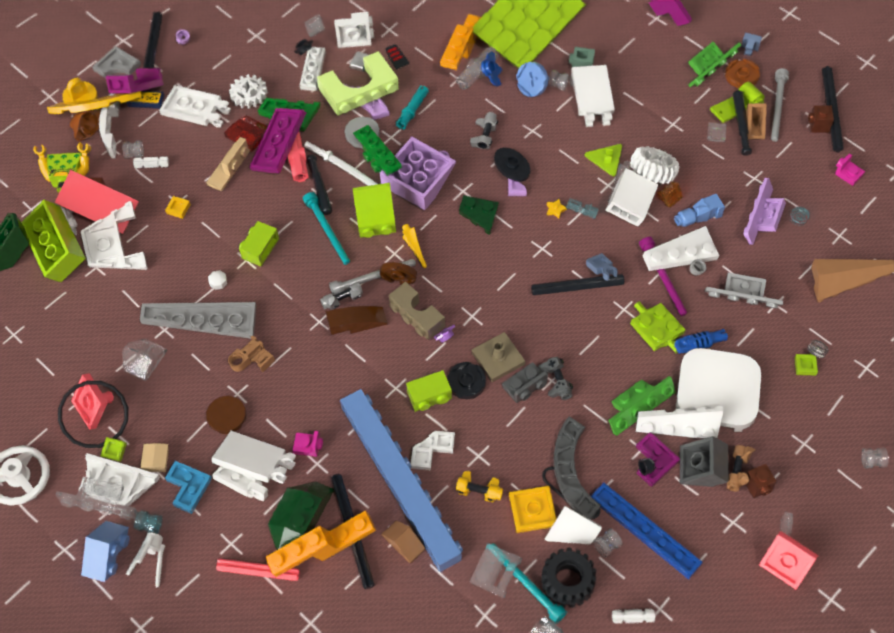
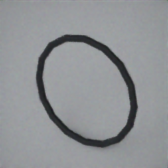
M85 381L74 385L63 396L58 407V422L63 434L72 443L84 448H101L105 442L85 444L75 440L66 431L62 421V408L67 397L76 389L85 385H102L112 389L120 397L124 406V422L119 432L112 437L113 439H117L123 433L128 423V405L124 395L115 386L103 381Z

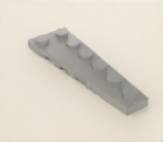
M256 302L143 303L140 322L147 325L251 339L250 336H254L257 306Z

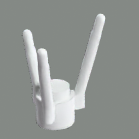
M147 533L126 575L129 576L136 564L142 562L146 553L155 554L158 551L155 586L159 587L163 551L165 545L161 544L163 541L162 536L156 533Z

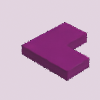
M651 0L649 2L657 16L669 13L677 26L688 24L692 21L691 16L680 0Z
M651 432L636 444V448L647 458L653 459L656 463L653 465L656 467L655 471L649 475L644 476L640 470L637 471V475L651 487L680 461V458Z

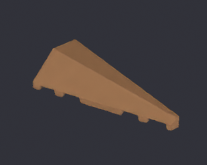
M814 259L811 269L815 280L814 291L817 302H822L831 296L835 297L846 290L850 291L871 283L879 277L890 275L894 272V260Z

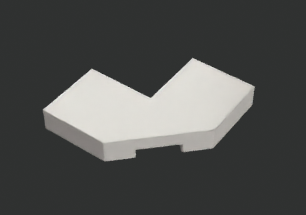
M434 431L424 441L416 444L412 449L411 469L431 470L433 452L453 454L455 432Z

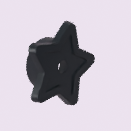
M303 39L299 41L296 45L297 50L294 52L302 56L306 51L312 49L311 44L313 40Z

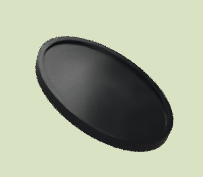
M499 148L495 152L494 163L505 177L518 182L529 178L530 165L522 154L511 148Z

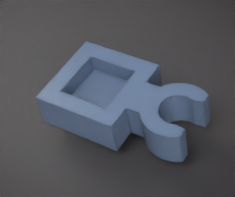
M601 253L586 259V266L596 275L602 273L603 278L607 281L609 280V274L617 277V268L613 267V262Z

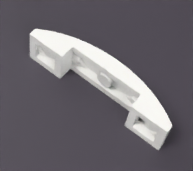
M119 101L110 106L103 107L99 119L100 134L111 158H116L117 145L113 134L110 133L112 117H119Z

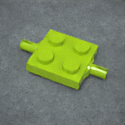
M640 301L637 302L634 308L638 310L640 315L631 320L630 324L654 351L661 347L670 346L675 354H677L674 343L678 337L685 333V328L662 303L653 308L646 309Z

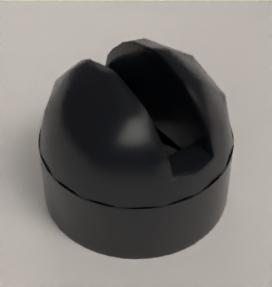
M644 458L639 460L638 467L642 475L645 476L655 471L656 467L653 465L656 463L651 458Z

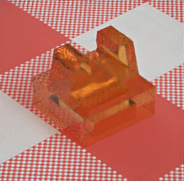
M674 181L657 193L659 199L664 201L665 205L670 208L683 198L679 183Z

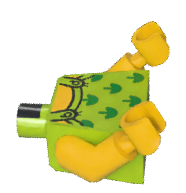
M79 143L77 146L82 154H47V157L44 156L46 154L45 146L41 145L43 150L38 153L37 147L34 146V152L40 158L38 159L40 171L45 179L51 182L53 187L57 188V192H60L70 170L83 176L89 172V156H87V153L91 151V146L87 143L85 150H83L82 143Z

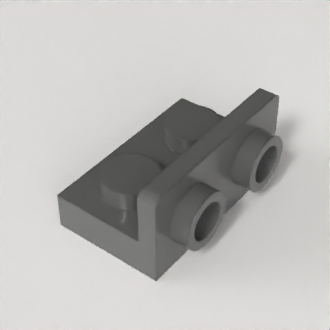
M532 362L503 382L502 387L516 403L521 400L525 401L531 396L532 392L545 387L548 373L546 371L541 372Z

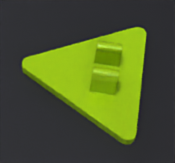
M617 144L585 153V157L611 176H616L622 145Z

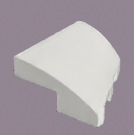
M564 506L544 540L591 544L602 527L586 516Z

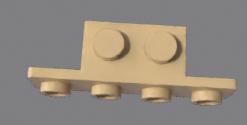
M242 132L208 179L207 185L222 191L258 141L257 137Z

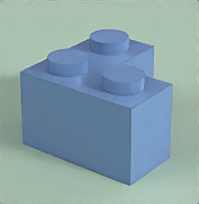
M105 521L86 537L82 576L105 582L116 573L118 567L116 557L123 548L127 547L130 540L128 536L129 527Z

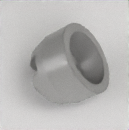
M696 259L690 265V272L695 276H699L705 272L706 264L702 260Z

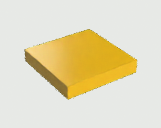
M550 486L509 492L516 533L551 528L553 523H555L557 518Z

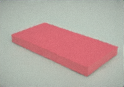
M70 170L56 198L55 204L96 222L109 216L115 209L118 210L125 206V203L129 201L133 203L135 211L139 201ZM130 220L118 223L119 233L124 235Z

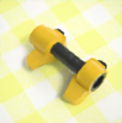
M470 471L463 472L456 486V491L460 495L467 496L470 491L484 494L485 501L492 503L495 500H501L503 488H500L497 478L493 477L487 486L471 483Z

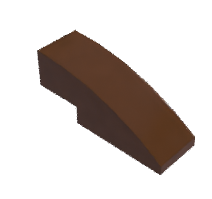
M355 306L325 311L331 335L349 330L353 334L388 325L383 307Z

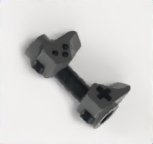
M552 357L547 362L538 366L541 372H554L557 380L554 387L548 392V396L552 398L559 396L562 400H568L573 396V384L565 380L562 375L563 359Z

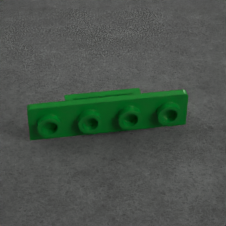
M369 125L353 132V135L363 147L364 153L362 155L365 161L371 163L375 173L378 172L380 174L383 170L388 176L402 168L399 160Z

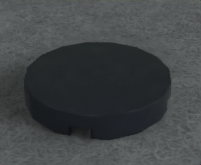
M471 362L456 364L451 368L447 377L452 394L460 399L476 398L483 392L486 386L485 372L479 365L471 364Z

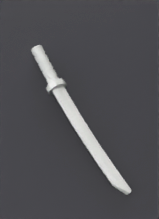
M308 141L305 143L304 148L322 156L324 161L332 162L368 186L377 185L372 179L334 156L332 151L320 149Z

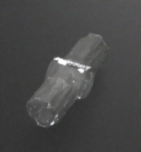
M491 46L486 47L477 58L472 57L468 61L466 69L456 78V83L461 89H468L478 78L482 79L485 76L481 71L482 61L486 59L489 52L495 53L496 60L498 53L495 48Z

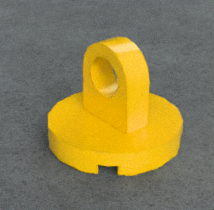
M80 78L70 80L63 92L64 102L97 99L98 97L94 85L84 82Z

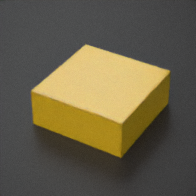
M173 196L165 211L168 215L183 219L191 204L189 200Z

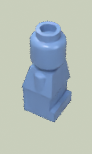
M714 194L702 198L692 209L687 208L679 211L674 216V220L677 226L686 227L695 222L708 221L713 217L717 219L722 217L725 206L718 195Z

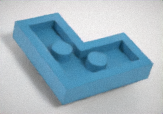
M177 461L173 463L165 477L166 481L182 487L173 501V505L191 514L212 480L210 475Z

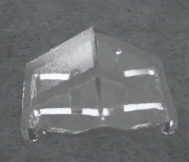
M147 339L129 342L122 351L123 369L146 381L168 350Z

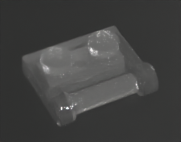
M488 543L470 583L504 598L507 593L505 590L517 565H520L522 558ZM506 559L509 561V564L498 587H495L493 585Z

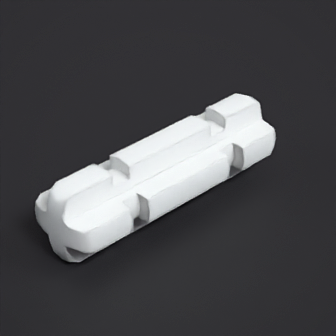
M137 157L134 158L133 165L135 168H142V166L144 168L168 167L169 159L168 157H160L159 159L158 157H143V159Z
M642 609L624 610V612L613 610L612 620L614 623H622V621H625V623L643 622V620L654 622L655 612L653 609H645V611H642Z

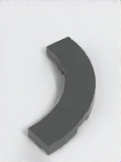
M569 416L562 425L556 440L553 461L554 473L559 489L570 507L575 512L592 519L601 505L581 486L577 478L574 461L575 448L585 430V426Z

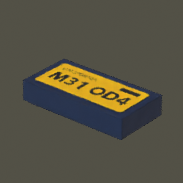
M142 90L140 98L126 102L128 107L160 109L165 95L163 91Z

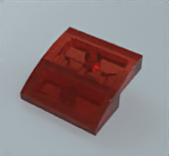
M246 115L234 122L224 132V135L234 142H237L239 137L246 139L248 148L254 151L259 146L268 126Z

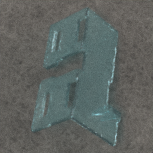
M572 198L569 199L566 206L567 209L583 213V215L595 219L598 208L587 204L583 208L581 206L582 202Z

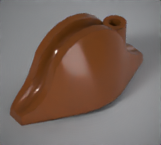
M102 108L81 111L72 117L70 127L74 130V138L77 142H81L96 133L99 128Z

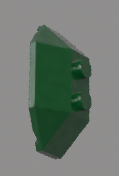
M8 213L0 225V271L13 267L29 245L26 230L16 213Z
M315 481L286 489L268 522L276 550L315 528L334 492L333 488Z

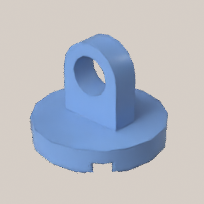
M538 62L523 64L518 69L516 75L518 88L527 97L541 95L546 90L550 80L545 68Z

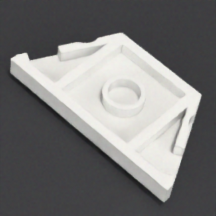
M86 454V494L89 498L126 509L160 478L158 474Z

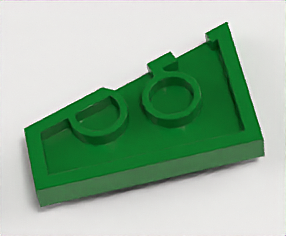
M266 98L259 107L258 114L271 119L276 108L304 110L306 115L299 129L304 132L321 106L320 102L308 104L305 101H298L296 103L288 102L287 99Z

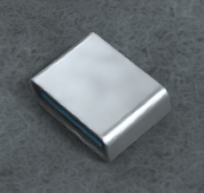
M357 51L350 63V68L363 72V57L368 56V54Z

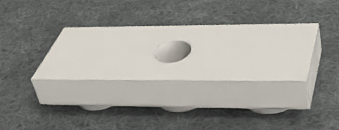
M312 47V49L308 50L300 82V90H318L317 77L322 72L326 53L325 48Z

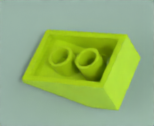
M390 183L352 188L360 238L395 233L396 226Z

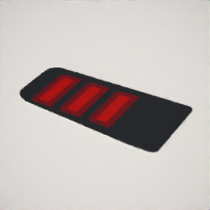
M396 44L385 49L396 69L410 64Z

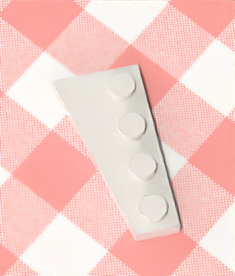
M706 226L649 249L643 254L649 271L690 265L696 259H700L703 262L714 261L719 257Z
M716 406V409L707 410L705 407H697V410L685 411L682 408L676 409L674 412H666L665 410L638 412L636 432H651L654 434L703 439L711 436L717 438L723 415V406Z

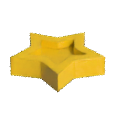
M559 199L555 202H547L549 208L547 215H555L560 218L561 213L567 210V207L561 205Z

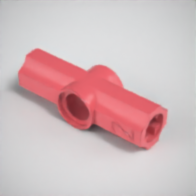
M298 132L288 154L289 166H291L293 180L304 182L309 178L306 167L307 160L304 147H302L301 135Z

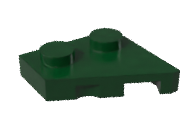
M463 195L459 214L469 219L475 226L479 225L482 227L485 233L490 235L499 202Z

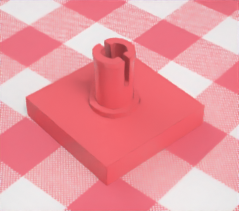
M90 373L83 374L79 384L85 381H94ZM85 385L76 389L71 401L88 429L91 430L97 428L107 404H111L114 397L111 391L102 393L97 385Z
M780 531L759 565L794 589H797L819 555Z

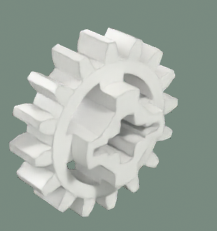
M249 74L246 78L240 76V80L235 79V84L230 85L231 100L235 102L236 106L240 104L241 108L247 106L250 109L251 105L257 107V103L262 104V99H266V94H268L266 83L262 82L261 77L257 79L256 75L250 78Z

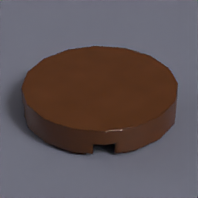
M387 262L380 266V276L390 283L399 281L400 285L404 282L410 285L416 281L417 271L409 265Z
M221 396L209 405L206 419L214 431L221 434H229L230 431L235 432L242 427L246 420V409L238 398Z

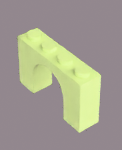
M379 51L363 57L364 70L372 79L369 84L363 87L350 88L340 82L333 70L317 77L319 90L337 116L399 90L398 77Z

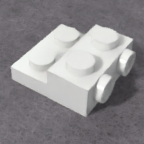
M368 12L351 13L350 19L335 20L338 48L371 45L374 31L373 28H370L373 27L372 16H368Z

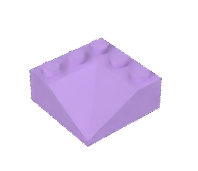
M411 137L395 155L402 164V168L388 176L382 170L380 172L381 184L390 183L392 192L426 210L438 195L456 161Z

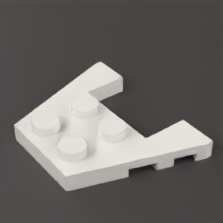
M131 201L125 203V206L120 209H115L104 219H99L81 230L89 267L148 269L144 252L128 256L124 254L118 223L136 219Z

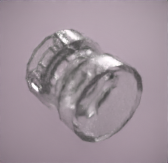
M552 70L549 75L548 86L558 87L559 90L565 91L570 75Z
M141 140L134 143L129 141L122 143L124 159L144 157V147Z
M878 447L876 450L871 448L862 449L861 459L865 469H870L874 466L879 468H886L888 466V452L885 447Z
M611 528L606 530L602 537H597L593 540L595 548L605 558L611 555L612 550L618 549L623 545L619 535Z

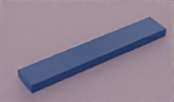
M604 482L591 495L601 505V509L687 579H690L702 565L700 559Z

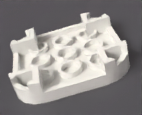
M704 348L689 351L683 357L680 366L676 409L684 408L685 411L697 410V407H705L707 410L716 409V406H723L720 426L734 428V432H742V429L750 427L754 423L759 409L761 369L758 363L751 357L743 354Z

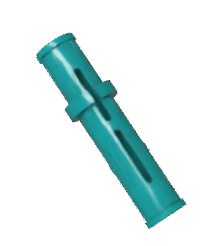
M419 86L408 106L404 107L402 115L396 122L398 128L404 130L409 121L415 117L417 109L429 93L427 87Z

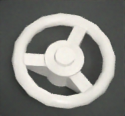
M22 445L10 447L0 453V463L13 454L22 453L3 463L2 468H0V483L6 481L12 487H22L27 493L21 497L14 498L3 496L0 493V503L6 505L25 504L36 498L45 488L50 477V464L46 456L38 449ZM32 456L38 459L42 467V476L35 488L28 482L30 470L27 464Z

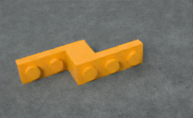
M468 14L464 25L457 24L441 58L440 66L457 70L462 57L469 58L478 38L473 34L472 27L481 17Z
M364 511L331 531L318 526L266 556L273 576L278 577L311 557L324 561L375 532L376 528L369 513Z

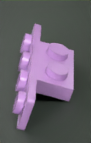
M764 178L763 184L760 185L759 195L754 201L753 211L750 213L748 225L744 229V237L749 245L754 244L758 231L776 232L786 204L784 198H770L773 187L769 178Z

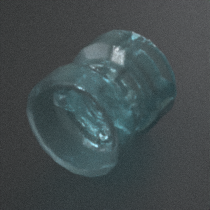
M141 510L136 516L134 529L141 532L145 530L147 533L158 534L163 518L160 515H150L149 512Z

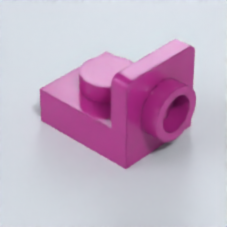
M849 153L845 158L842 157L837 162L836 166L838 168L835 175L854 186L864 175L865 171L850 161L852 155Z
M315 430L314 435L296 433L293 454L317 457L318 450H322L323 438H320L319 431Z

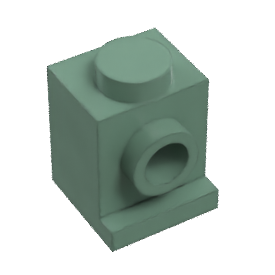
M575 47L574 53H570L569 64H572V67L593 66L595 49Z

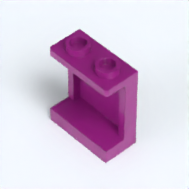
M138 68L136 69V80H134L133 74L107 75L109 93H134L162 86L161 69Z

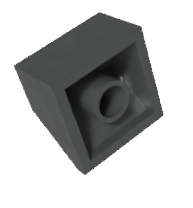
M711 436L680 446V484L713 487L728 483V444Z

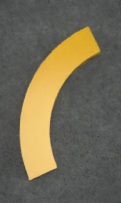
M141 91L119 93L86 101L61 102L49 106L47 109L50 114H63L69 110L71 113L107 107L118 101L121 103L140 98L142 95Z

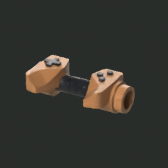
M735 446L733 452L735 462L732 473L728 475V490L737 492L741 486L748 483L749 478L747 474L741 472L742 464H747L756 449L749 446Z

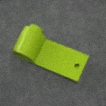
M746 82L739 88L744 94L745 109H747L748 103H764V94L751 82ZM733 97L710 107V111L722 123L736 117Z

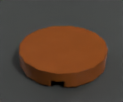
M735 59L727 65L725 78L729 84L736 88H740L746 82L756 85L760 78L759 67L748 59L739 61Z

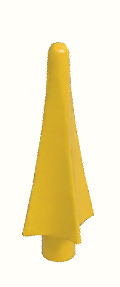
M409 224L403 225V239L415 253L422 267L426 268L427 265L418 243L415 228H410Z

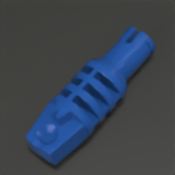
M725 329L714 332L702 331L680 338L675 341L674 345L679 354L688 353L693 349L710 348L714 343L727 341L728 335L725 333Z

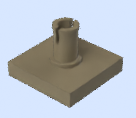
M505 332L472 349L473 356L491 382L525 365L524 358Z

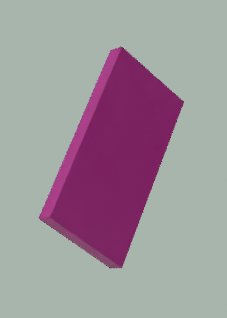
M275 109L249 167L252 171L280 174L305 118L306 112L304 110Z

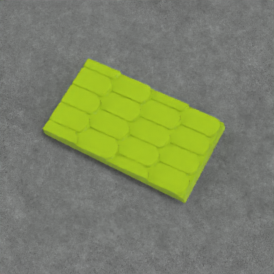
M498 0L472 27L473 34L517 68H520L525 63L533 62L580 13L586 4L582 0Z

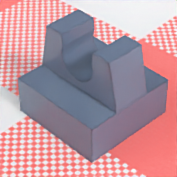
M745 32L741 46L746 48L744 55L751 56L753 50L758 51L762 39L761 36Z

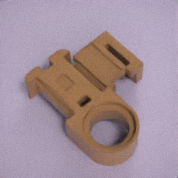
M250 336L251 341L243 349L239 350L237 348L229 356L228 363L233 371L240 372L256 361L260 370L264 372L275 362L274 356L265 350L260 340L258 341L255 336ZM238 358L243 359L241 364L233 365L234 360Z

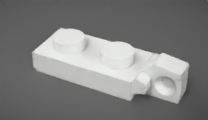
M222 466L213 474V479L250 498L254 496L261 501H264L268 496V488L262 486V482L258 479Z

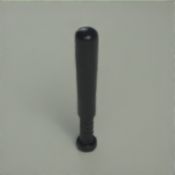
M737 90L733 93V101L742 142L741 154L747 156L752 153V149L749 147L744 94L742 91Z
M310 154L306 157V160L311 167L320 208L324 215H330L332 213V206L321 173L317 167V157L314 154Z

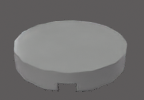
M369 117L354 118L345 127L346 141L356 148H363L353 135V132L369 125L379 137V126L375 120Z

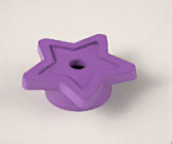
M455 325L443 329L434 336L436 341L440 340L442 343L454 335L452 329Z

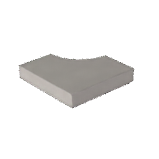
M115 46L92 68L96 73L106 78L107 75L116 73L132 74L141 66V62Z

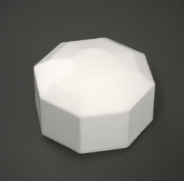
M220 270L213 271L208 276L210 287L215 290L223 289L227 285L226 274Z

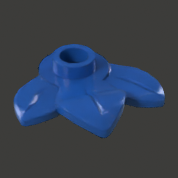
M489 52L486 59L482 61L481 71L489 77L493 85L500 86L501 81L498 75L501 73L502 68L495 62V53Z

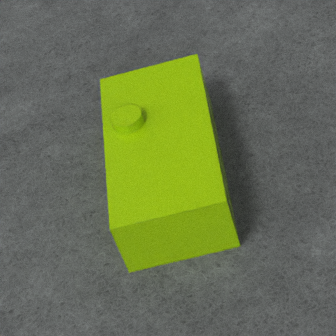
M43 200L21 222L26 230L30 247L44 277L62 282L86 259L59 205Z

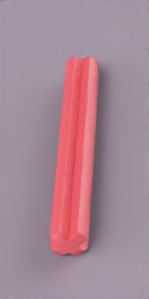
M219 558L216 565L218 571L297 581L300 575L298 568H292L275 577L271 572L269 564Z

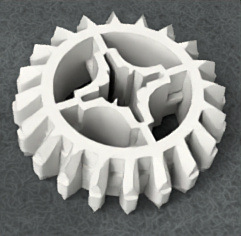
M649 146L637 148L630 162V167L634 172H637L643 178L649 179V181L660 182L661 184L673 182L680 166L678 161H676L677 159L672 157L671 154H667L666 151H661L654 147L650 148Z

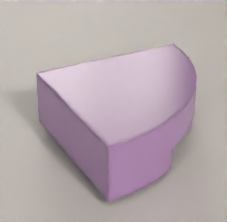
M508 178V196L527 195L524 185Z

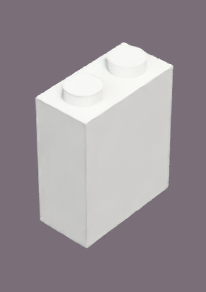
M626 168L618 179L606 211L639 226L646 217L658 184Z

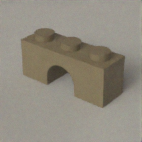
M404 282L389 294L390 308L395 313L398 312L408 325L411 324L421 337L424 336L427 340H430L445 327V317L432 305L423 311L414 309L419 304V293L407 282Z

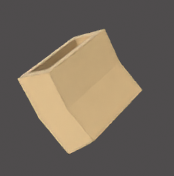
M159 443L144 444L141 468L149 472H166L169 445Z

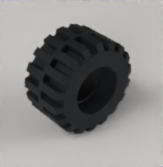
M562 548L558 550V554L553 552L550 555V559H546L542 570L541 583H543L542 589L544 592L546 591V596L549 599L553 598L552 603L557 604L559 602L564 608H566V604H570V608H574L576 603L580 606L584 603V600L587 601L594 591L597 572L596 568H593V561H588L589 556L586 553L581 555V550L576 549V552H573L572 548H567V551L564 552ZM562 570H573L580 576L581 582L576 586H565L558 581L556 575Z

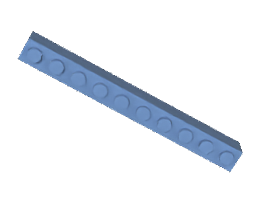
M360 389L340 399L343 412L438 571L442 572L462 560L461 552H463L458 541L454 542L452 539V531L447 523L443 524L441 521L442 515L437 506L433 507L430 503L432 499L428 491H423L420 486L422 483L416 473H412L410 470L411 464L407 457H402L400 453L402 450L398 442H393L391 439L390 429L387 425L383 426L379 411L372 408L371 405L373 403L368 394L364 395Z

